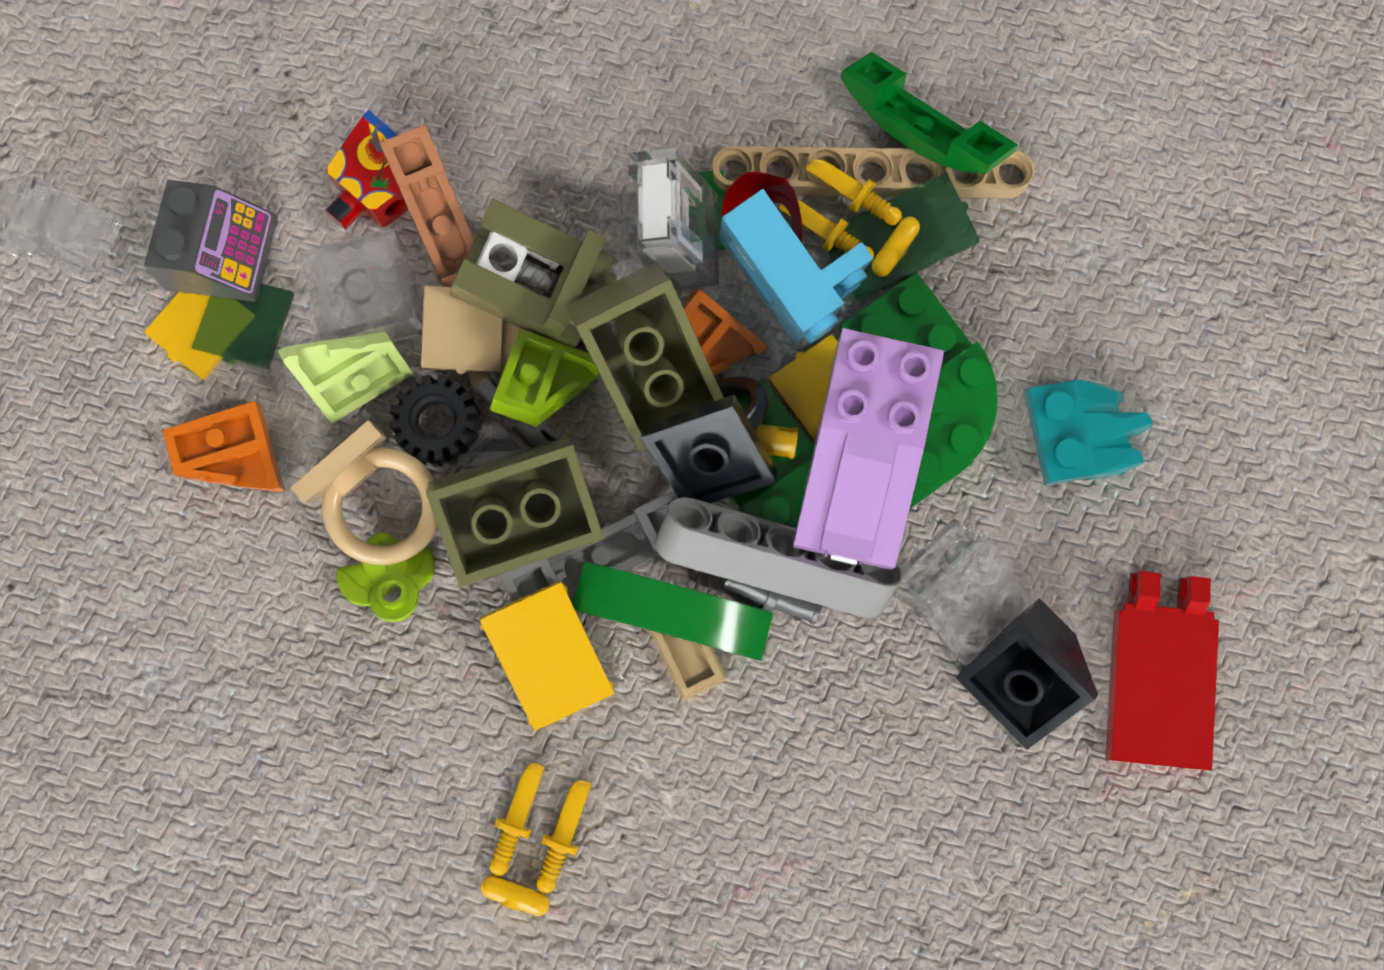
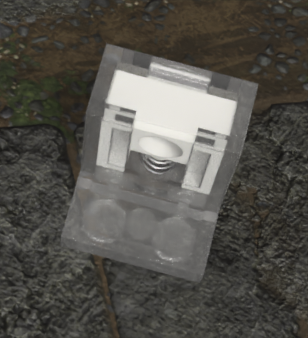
M677 147L628 153V182L637 191L617 194L618 280L656 261L670 278L675 290L719 285L717 193Z

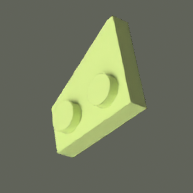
M386 332L291 345L278 350L282 361L331 424L414 375L408 363Z

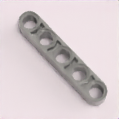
M687 497L677 498L671 502L655 539V549L658 554L673 564L864 618L878 617L883 612L903 577L898 563H896V567L893 570L864 563L858 565V561L856 565L831 560V555L829 554L827 557H824V554L794 548L793 542L796 528Z

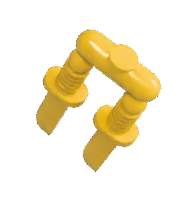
M811 160L805 170L852 201L849 206L850 210L856 213L863 206L864 209L867 208L868 212L871 211V214L875 213L874 216L884 219L887 224H898L875 258L871 247L865 246L874 259L871 261L872 272L878 277L887 276L904 256L911 242L920 230L919 221L914 217L902 219V213L897 207H892L890 202L887 203V200L883 201L882 197L879 198V195L875 196L874 192L871 193L876 183L870 179L867 180L865 185H862L825 160ZM798 200L802 226L825 240L821 248L829 252L836 245V248L847 253L861 243L859 239L855 240L856 237H852L851 234L848 235L847 231L844 232L849 224L847 221L841 218L836 225ZM780 204L778 209L791 218L789 211L784 205Z
M531 763L520 777L505 820L499 817L495 820L493 827L499 828L503 832H500L501 837L498 838L499 842L496 843L497 846L494 849L496 851L493 852L494 858L489 863V869L493 875L486 876L482 880L480 889L485 897L500 902L507 908L541 916L547 913L550 908L549 898L545 894L551 893L555 889L556 878H559L560 875L558 873H561L560 868L563 867L562 864L565 862L563 859H566L565 854L576 857L579 847L571 843L592 783L578 780L572 785L566 796L553 836L544 834L540 844L548 846L550 849L547 850L548 854L545 855L546 859L543 861L545 864H542L543 869H540L541 875L536 881V886L540 891L538 892L497 877L507 873L509 861H512L511 856L514 855L513 851L516 850L515 846L518 844L516 841H519L518 836L529 839L532 831L524 826L541 782L545 766Z

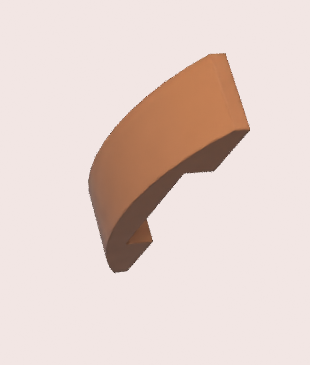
M424 124L382 141L380 146L444 287H452L461 264L466 259L473 245L474 238Z

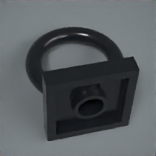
M745 376L718 380L716 382L724 398L643 426L640 438L678 498L687 497L713 503L776 483L777 468L756 433V430L764 421L770 405L768 390L760 381ZM736 396H747L750 398V404L746 412H744Z

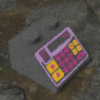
M167 179L144 267L168 291L257 302L278 217L275 213L215 185Z

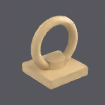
M368 420L290 489L303 503H316L322 499V517L325 528L333 542L344 553L363 563L391 565L408 560L418 554L428 545L436 533L438 526L426 495L428 482L435 480L428 468L412 455L392 448H380L389 438L376 424ZM378 467L392 468L408 476L418 488L422 501L421 517L414 531L402 541L386 546L372 545L357 538L347 527L342 514V499L361 485Z

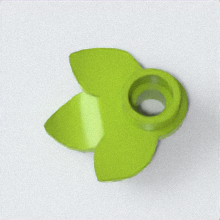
M380 531L374 533L366 543L386 546L398 543L399 541L396 537ZM426 546L415 556L396 564L371 565L362 562V564L340 567L336 571V580L343 595L350 603L359 606H370L374 614L384 621L399 622L410 617L416 610L419 603V591L434 576L435 561L430 548ZM401 591V596L396 601L388 602L385 600V597L390 592Z

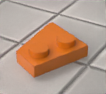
M695 287L682 303L713 375L729 369L730 364L751 354L758 355L767 349V344L699 288Z
M256 401L162 430L173 473L179 478L277 493L285 491L261 404Z

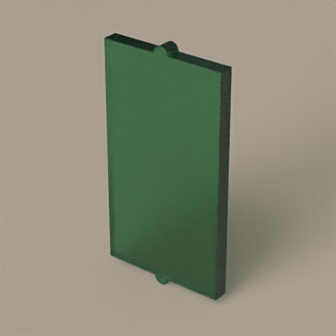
M947 172L887 201V203H891L892 207H897L901 211L902 219L905 217L916 218L919 221L920 230L904 256L887 276H876L871 270L872 262L867 266L864 272L868 277L860 283V287L848 295L852 303L980 243L977 233L966 213L968 211V204L961 202ZM865 211L846 220L849 224L844 232L847 231L848 235L851 234L852 237H856L855 240L859 239L865 246L871 247L875 258L898 224L889 225L884 219L874 216L875 213L871 214V211ZM836 245L828 252L833 262L845 254L843 250L841 251L839 248H836Z

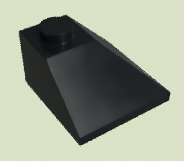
M1040 598L1012 620L956 676V679L1026 750L1089 705L1098 696L1076 634Z

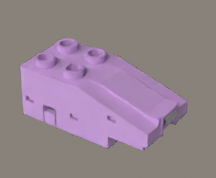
M845 328L842 329L834 353L804 488V496L794 536V548L824 554V557H827L829 554L831 555V560L856 565L858 561V565L864 563L890 570L896 567L924 451L944 350Z

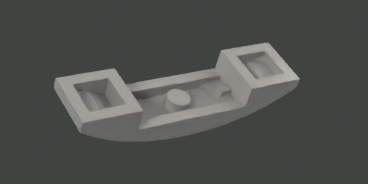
M674 490L634 509L633 514L601 529L604 536L602 540L500 575L512 602L559 580L567 587V594L570 600L574 599L584 562L630 572L660 556L655 549V539L671 502L678 498Z

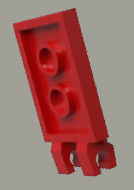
M1146 571L1131 573L1128 603L1123 604V610L1114 611L1105 759L1212 771L1219 620L1214 619L1215 612L1207 611L1210 605L1211 578L1196 576L1179 578L1176 608L1157 606L1160 599L1161 573Z

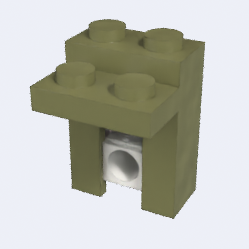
M492 198L480 223V229L473 245L455 277L449 295L521 329L575 348L579 340L582 342L583 340L566 306L615 282L617 275L611 273L610 270L616 258L601 251L606 237L588 229L582 241ZM496 252L505 253L513 260L514 268L507 272L498 271L490 264L489 256ZM531 262L538 265V267L532 266ZM540 267L547 269V271L540 270ZM549 271L556 274L552 280L548 275ZM518 281L523 282V283H524V287L521 286V285H519V284H517V282H518ZM554 281L549 298L542 296ZM527 285H529V286L533 287V291H532V290H529V289H527V288H525V287H526ZM536 289H537V290H542V295H540V294H538V293H536V292H534V291H535Z

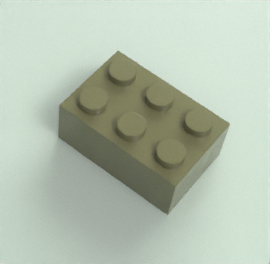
M656 261L566 306L638 451L646 448L640 438L644 425L724 398L674 286Z
M569 436L428 482L426 495L460 587L604 539L574 446Z

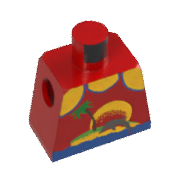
M370 110L359 120L326 170V173L341 193L324 211L344 230L363 212L378 225L385 227L408 211L380 146V142L395 137L398 134Z

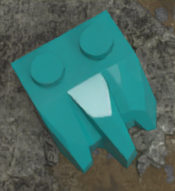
M1073 380L1031 387L1024 392L1044 486L1081 479L1090 481L1118 476L1145 462L1141 451L1132 448L1128 439L1149 430L1153 425V421L1148 413L1120 412L1119 405L1124 400V392L1101 383L1085 380Z

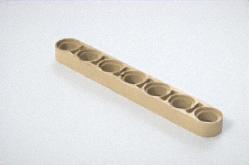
M731 146L720 150L714 157L712 164L713 180L726 193L734 181L727 180L720 173V168L725 162L731 160L739 161L746 168V172L766 173V168L772 162H785L792 169V175L787 181L795 190L796 196H843L805 170L813 159H821L832 163L862 185H865L867 181L861 177L859 168L865 163H877L884 170L885 176L879 182H875L876 185L871 193L874 192L875 196L879 195V197L1009 199L1018 197L1025 192L1035 172L1034 164L1030 157L1017 150L988 173H977V180L970 184L958 182L953 176L952 168L933 162L909 148ZM921 163L930 170L931 178L925 183H915L907 177L905 169L910 164ZM1006 164L1017 166L1023 173V181L1015 185L1007 184L1001 179L999 168Z

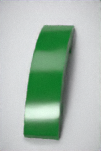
M873 52L868 53L842 70L841 80L866 113L893 138L933 162L960 171L988 173L1016 152L1017 143L984 122L978 121L969 129H965L904 90L907 74Z
M584 562L572 603L575 610L759 661L762 659L773 613L735 601L589 562Z

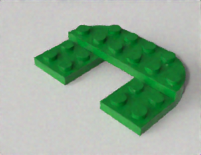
M917 272L846 320L839 327L840 333L845 328L944 350L924 451L910 509L956 478L979 455L994 426L998 400L995 375L985 351L978 341L972 345ZM763 378L760 382L768 390L770 405L762 424L798 428L794 459H789V457L769 455L777 468L776 483L730 498L741 513L796 528L814 446ZM737 396V400L744 412H746L750 404V398L747 396Z

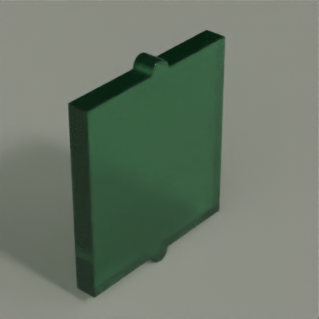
M262 283L257 302L210 296L192 349L220 356L229 365L240 362L269 370L294 298V293Z

